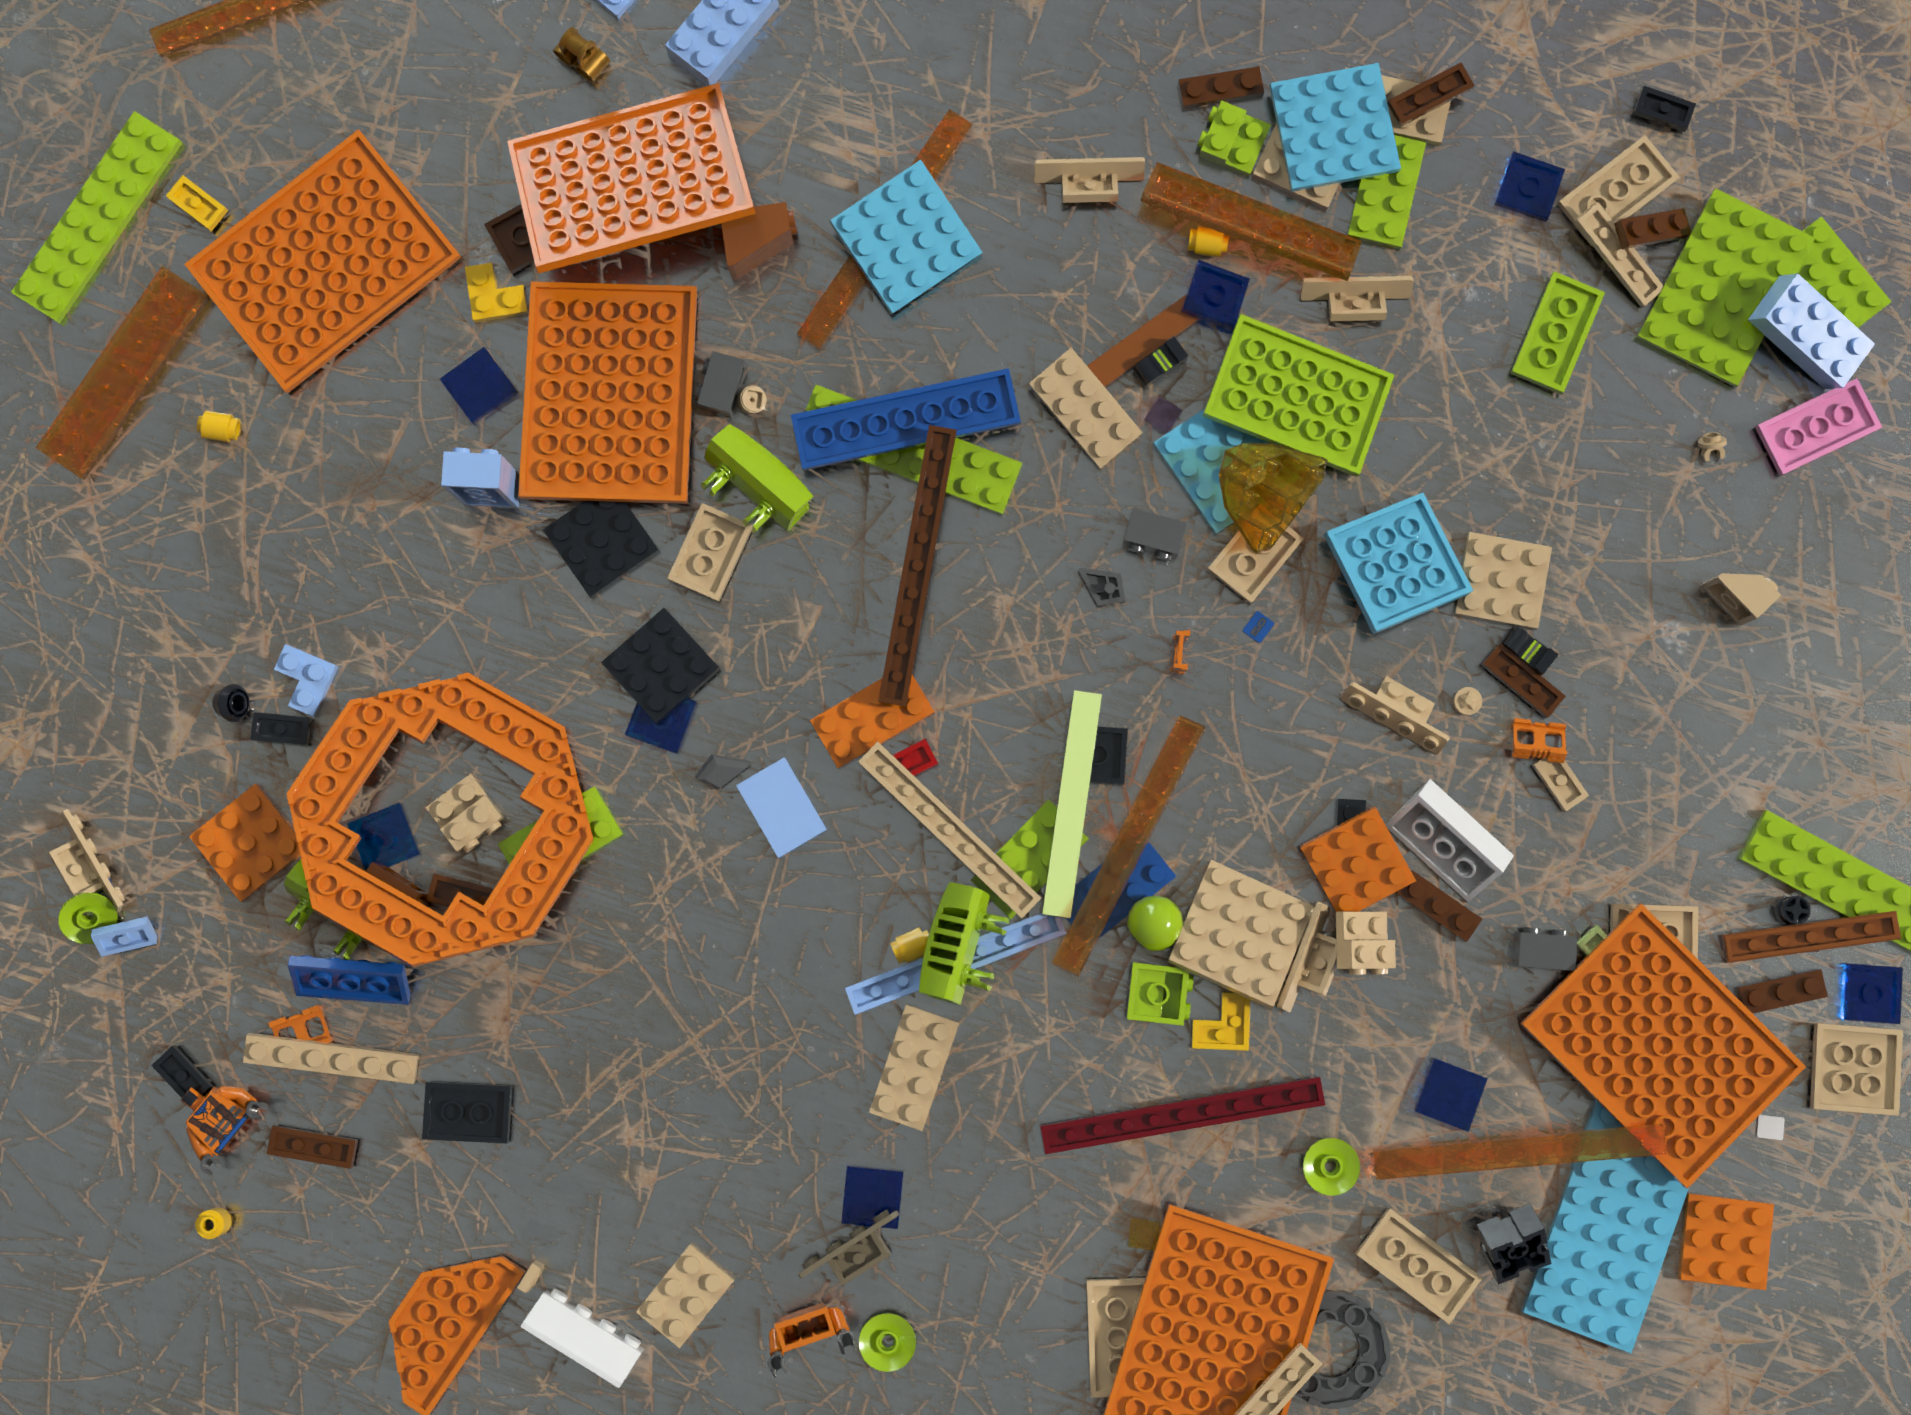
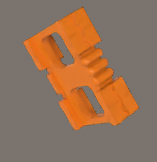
M1176 630L1175 635L1172 636V641H1175L1174 664L1170 668L1169 673L1184 675L1188 670V664H1182L1183 642H1186L1187 638L1190 637V630Z
M1514 718L1511 724V730H1513L1512 757L1529 759L1531 755L1533 758L1535 756L1542 759L1547 757L1549 762L1564 763L1567 756L1566 724L1549 722L1548 725H1545V723L1539 722L1531 723V720ZM1517 731L1531 732L1533 734V744L1519 743ZM1545 735L1560 736L1561 748L1547 746Z
M320 1005L302 1010L301 1014L291 1016L289 1019L288 1017H282L268 1022L274 1036H279L281 1029L292 1027L297 1039L331 1043L333 1041L322 1006ZM319 1017L324 1033L311 1038L305 1023L309 1019Z

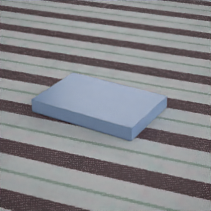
M785 757L736 785L778 858L827 830Z

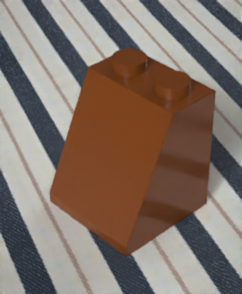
M786 202L754 206L756 214L721 223L727 266L732 280L741 278L794 244L792 235L797 234L796 221L793 210L788 211Z

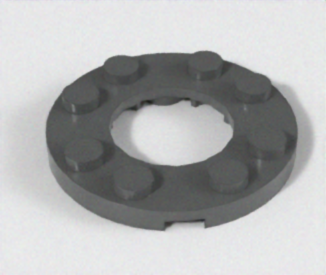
M1328 1290L1324 1291L1314 1327L1325 1321H1339L1348 1325L1355 1332L1358 1339L1359 1356L1355 1366L1341 1376L1324 1377L1314 1373L1296 1395L1318 1407L1339 1409L1355 1405L1374 1392V1389L1387 1372L1390 1359V1343L1382 1320L1368 1304L1351 1294Z

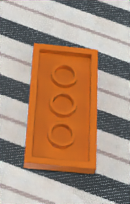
M913 674L906 707L878 702L883 679L881 678L810 720L838 769L867 753L877 741L882 744L935 713Z

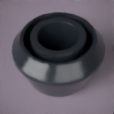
M229 684L215 693L212 705L215 713L229 722H238L246 716L250 707V699L242 686Z

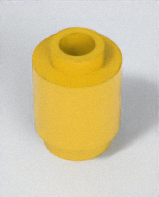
M1199 226L1198 229L1191 228L1188 251H1195L1194 254L1220 257L1221 252L1227 253L1229 236L1224 235L1223 229Z
M205 411L203 416L199 415L196 429L197 432H201L202 438L230 442L231 440L237 441L241 423L239 418H234L231 414Z
M918 927L896 937V941L890 943L899 964L904 961L907 964L924 956L929 936L928 930L922 932L921 928Z
M220 1207L212 1208L202 1212L197 1217L195 1223L196 1231L205 1239H214L228 1232L232 1219L227 1210Z

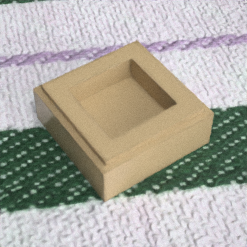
M538 1260L534 1261L517 1288L524 1293L532 1290L545 1269V1264Z

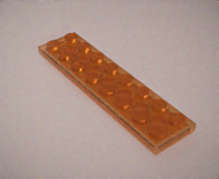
M1156 162L1140 200L1153 208L1167 211L1179 218H1185L1205 228H1211L1231 238L1242 240L1252 244L1254 247L1273 252L1280 257L1291 259L1304 264L1308 268H1314L1347 282L1362 243L1361 240L1159 162Z
M162 266L40 440L36 449L85 480L211 298Z

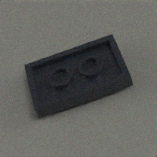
M426 1082L422 1139L509 1143L513 1086Z

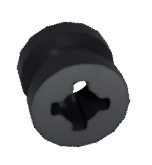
M1800 896L1784 897L1776 906L1777 917L1786 924H1801L1809 918L1811 913L1808 901Z

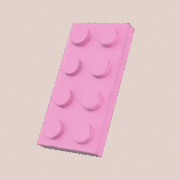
M1858 378L1848 382L1844 388L1828 391L1758 424L1755 428L1779 476H1782L1881 429L1882 425Z

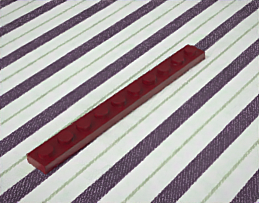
M1318 1076L1040 1125L1046 1155L1325 1105L1321 1078Z

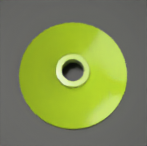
M82 893L71 897L63 904L58 916V923L62 933L68 939L81 944L94 943L91 938L92 929L117 924L118 914L113 903L105 896L97 893ZM85 912H92V913H93V914L90 915V916H85V915H83V913H85Z
M1325 1138L1315 1142L1307 1150L1303 1160V1173L1306 1181L1314 1190L1324 1195L1336 1196L1347 1192L1354 1186L1360 1173V1161L1356 1151L1347 1142L1337 1138ZM1327 1161L1335 1163V1168L1332 1171L1325 1169Z
M883 1313L872 1317L863 1326L859 1336V1349L863 1359L872 1368L883 1372H892L904 1367L913 1357L916 1348V1336L912 1326L903 1317L892 1313ZM883 1337H892V1345H884L882 1342Z

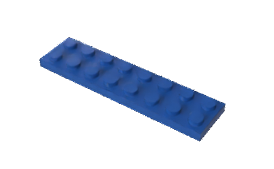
M1009 368L791 415L803 471L925 445L929 425L957 430L956 438L1021 424Z

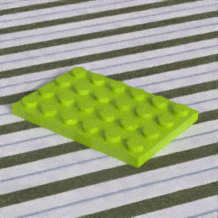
M1715 188L1636 338L1737 387L1765 336L1748 321L1749 317L1779 276L1798 273L1816 238Z
M1240 314L1202 416L1358 477L1395 375Z

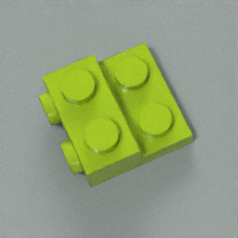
M1221 100L1219 107L1213 106L1207 121L1212 123L1209 131L1203 130L1197 146L1201 147L1199 157L1250 177L1271 124L1246 114L1247 110Z
M1132 962L1126 1019L1184 1026V1020H1189L1191 1004L1186 1003L1187 992H1192L1194 975H1189L1188 971L1178 967Z

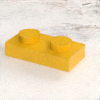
M184 175L180 177L166 195L170 201L211 232L229 211Z

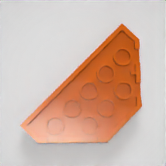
M502 1255L427 1270L419 1275L389 1320L390 1332L393 1335L395 1347L394 1355L397 1372L400 1375L403 1403L421 1415L431 1414L526 1271Z

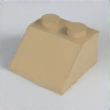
M1721 573L1702 584L1740 625L1759 618L1782 596L1777 591L1778 587L1775 582L1763 575Z

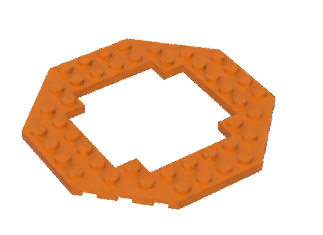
M468 672L440 681V679L420 683L416 687L403 690L399 688L378 693L377 696L349 700L286 793L313 911L411 967L534 937L594 841L565 727ZM438 722L532 774L533 777L520 795V800L543 812L484 906L458 892L443 916L349 863L347 859L361 837L338 823L397 733L400 731L424 744Z

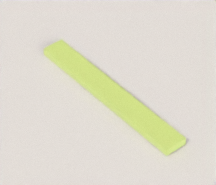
M1075 690L1073 693L1042 912L1044 915L1071 918L1102 694Z

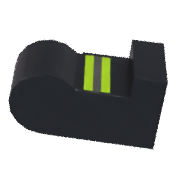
M1173 336L1161 347L1153 351L1151 355L1135 365L1132 370L1143 385L1148 387L1184 364L1189 355L1175 336Z
M1515 625L1501 641L1504 646L1540 675L1547 671L1559 655L1551 648L1544 646L1537 639L1532 638L1525 630Z

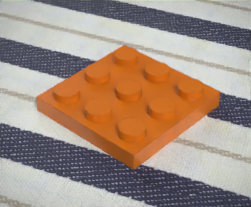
M256 783L189 836L240 902L247 900L301 857L294 828L260 785Z
M1375 806L1300 845L1336 912H1359L1416 882Z
M1687 1193L1684 1207L1678 1279L1766 1290L1774 1204Z

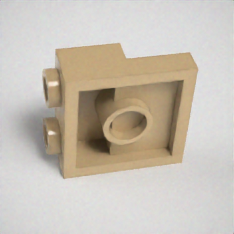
M471 773L425 807L440 826V830L456 852H470L480 844L479 838L486 833L488 836L494 834L502 827L500 822L506 819Z
M1336 912L1337 969H1349V975H1366V969H1371V974H1388V968H1396L1395 940H1388L1387 912Z

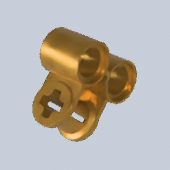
M570 27L563 34L560 42L553 49L554 54L570 67L573 66L590 82H594L610 63L609 57L596 47V43L592 40L587 41L574 27Z

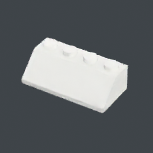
M1431 779L1415 792L1386 824L1389 831L1468 903L1499 877L1514 857L1508 849Z
M547 1289L520 1327L620 1388L644 1351V1348L640 1346L641 1342L629 1334H626L624 1337L616 1332L617 1327L605 1319L601 1321L591 1316L592 1311L581 1304L575 1306L566 1301L568 1296L557 1289L552 1291Z

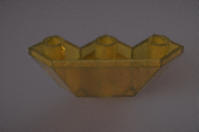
M1242 443L1225 450L1219 471L1224 508L1253 552L1257 554L1275 545L1324 480L1327 459L1276 444Z

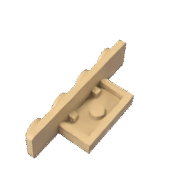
M1144 157L1035 160L1034 182L1062 183L1063 203L1118 202V181L1144 180Z
M1413 276L1302 279L1300 299L1302 301L1328 300L1330 321L1386 320L1387 308L1385 299L1410 298L1414 280Z
M1388 676L1383 679L1376 694L1355 682H1351L1341 697V700L1352 708L1361 711L1375 721L1384 724L1398 732L1401 736L1412 740L1434 754H1439L1449 741L1450 737L1426 723L1435 703Z
M68 809L62 811L61 819L73 841L50 851L48 855L73 897L82 893H97L102 890L115 906L117 913L122 911V902L125 901L119 887H113L108 878L111 877V874L106 864L98 862L94 855L97 853V850L90 838L85 839L81 832L83 826L79 817L76 814L71 815Z
M1319 901L1309 912L1308 927L1298 945L1299 950L1296 958L1292 960L1287 972L1289 976L1286 984L1281 987L1277 997V1007L1289 1013L1292 1010L1300 987L1326 996L1337 969V940L1321 934L1330 912V907Z

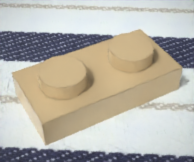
M1545 757V759H1540L1532 765L1563 812L1568 811L1589 796L1566 761L1564 763L1549 762L1547 757Z

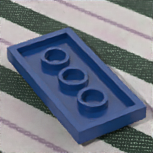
M1140 833L1075 885L1071 918H1066V920L1089 947L1127 917L1130 909L1137 901L1147 896H1153L1173 880L1176 875L1145 836Z
M309 955L290 956L288 969L296 996L409 1005L411 993L404 964L395 962L378 963L363 959L357 961L342 960L336 957L329 959L315 958Z

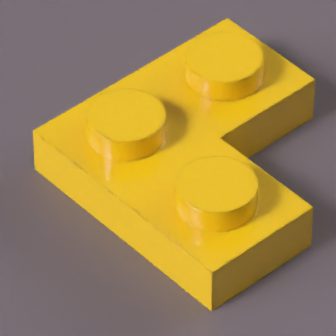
M492 262L465 267L472 318L475 323L529 314L524 285L497 289L495 269Z
M1221 992L1220 1021L1192 1020L1191 1048L1249 1051L1250 999L1236 993Z

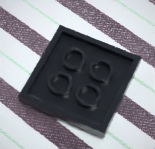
M583 501L543 529L591 599L659 552V549L626 502Z
M665 608L660 610L601 662L656 725L662 722L720 671L718 665Z

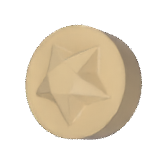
M752 385L739 392L737 402L739 408L744 413L756 414L765 408L767 398L765 392L760 387Z
M1464 687L1458 690L1453 697L1454 709L1464 716L1475 714L1482 706L1481 694L1472 687Z

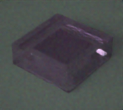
M1159 396L1144 420L1167 434L1183 410L1162 396Z

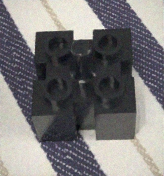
M1531 1204L1509 1211L1508 1217H1505L1503 1212H1496L1493 1218H1488L1484 1222L1477 1224L1479 1237L1483 1243L1481 1246L1484 1260L1498 1285L1519 1277V1272L1525 1269H1529L1532 1272L1551 1264L1549 1249L1546 1246L1545 1228Z

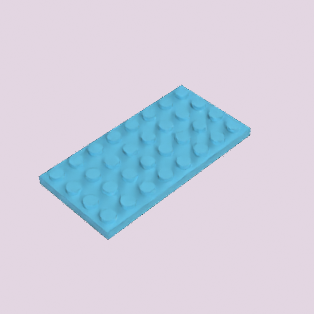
M1596 1099L1547 1235L1546 1246L1549 1249L1551 1264L1535 1270L1521 1311L1632 1354L1688 1189L1684 1188Z

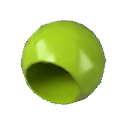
M1159 895L1144 897L1133 905L1128 914L1127 926L1136 940L1146 949L1162 951L1175 944L1182 930L1183 920L1181 911L1173 901Z

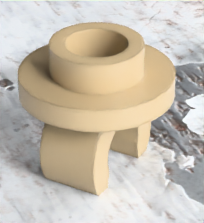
M1709 432L1698 440V446L1702 448L1701 457L1706 462L1710 461L1709 455L1713 450H1716L1717 457L1724 459L1725 450L1723 446L1727 444L1726 437L1721 436L1718 432Z

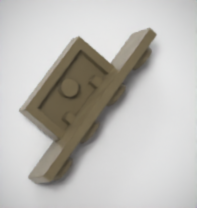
M886 1209L873 1218L875 1224L868 1229L864 1225L849 1233L851 1239L843 1245L838 1240L825 1250L828 1254L820 1260L815 1255L801 1264L804 1270L798 1273L800 1279L828 1262L839 1282L844 1286L889 1257L891 1252L877 1229L899 1216L898 1211L895 1210L889 1214Z

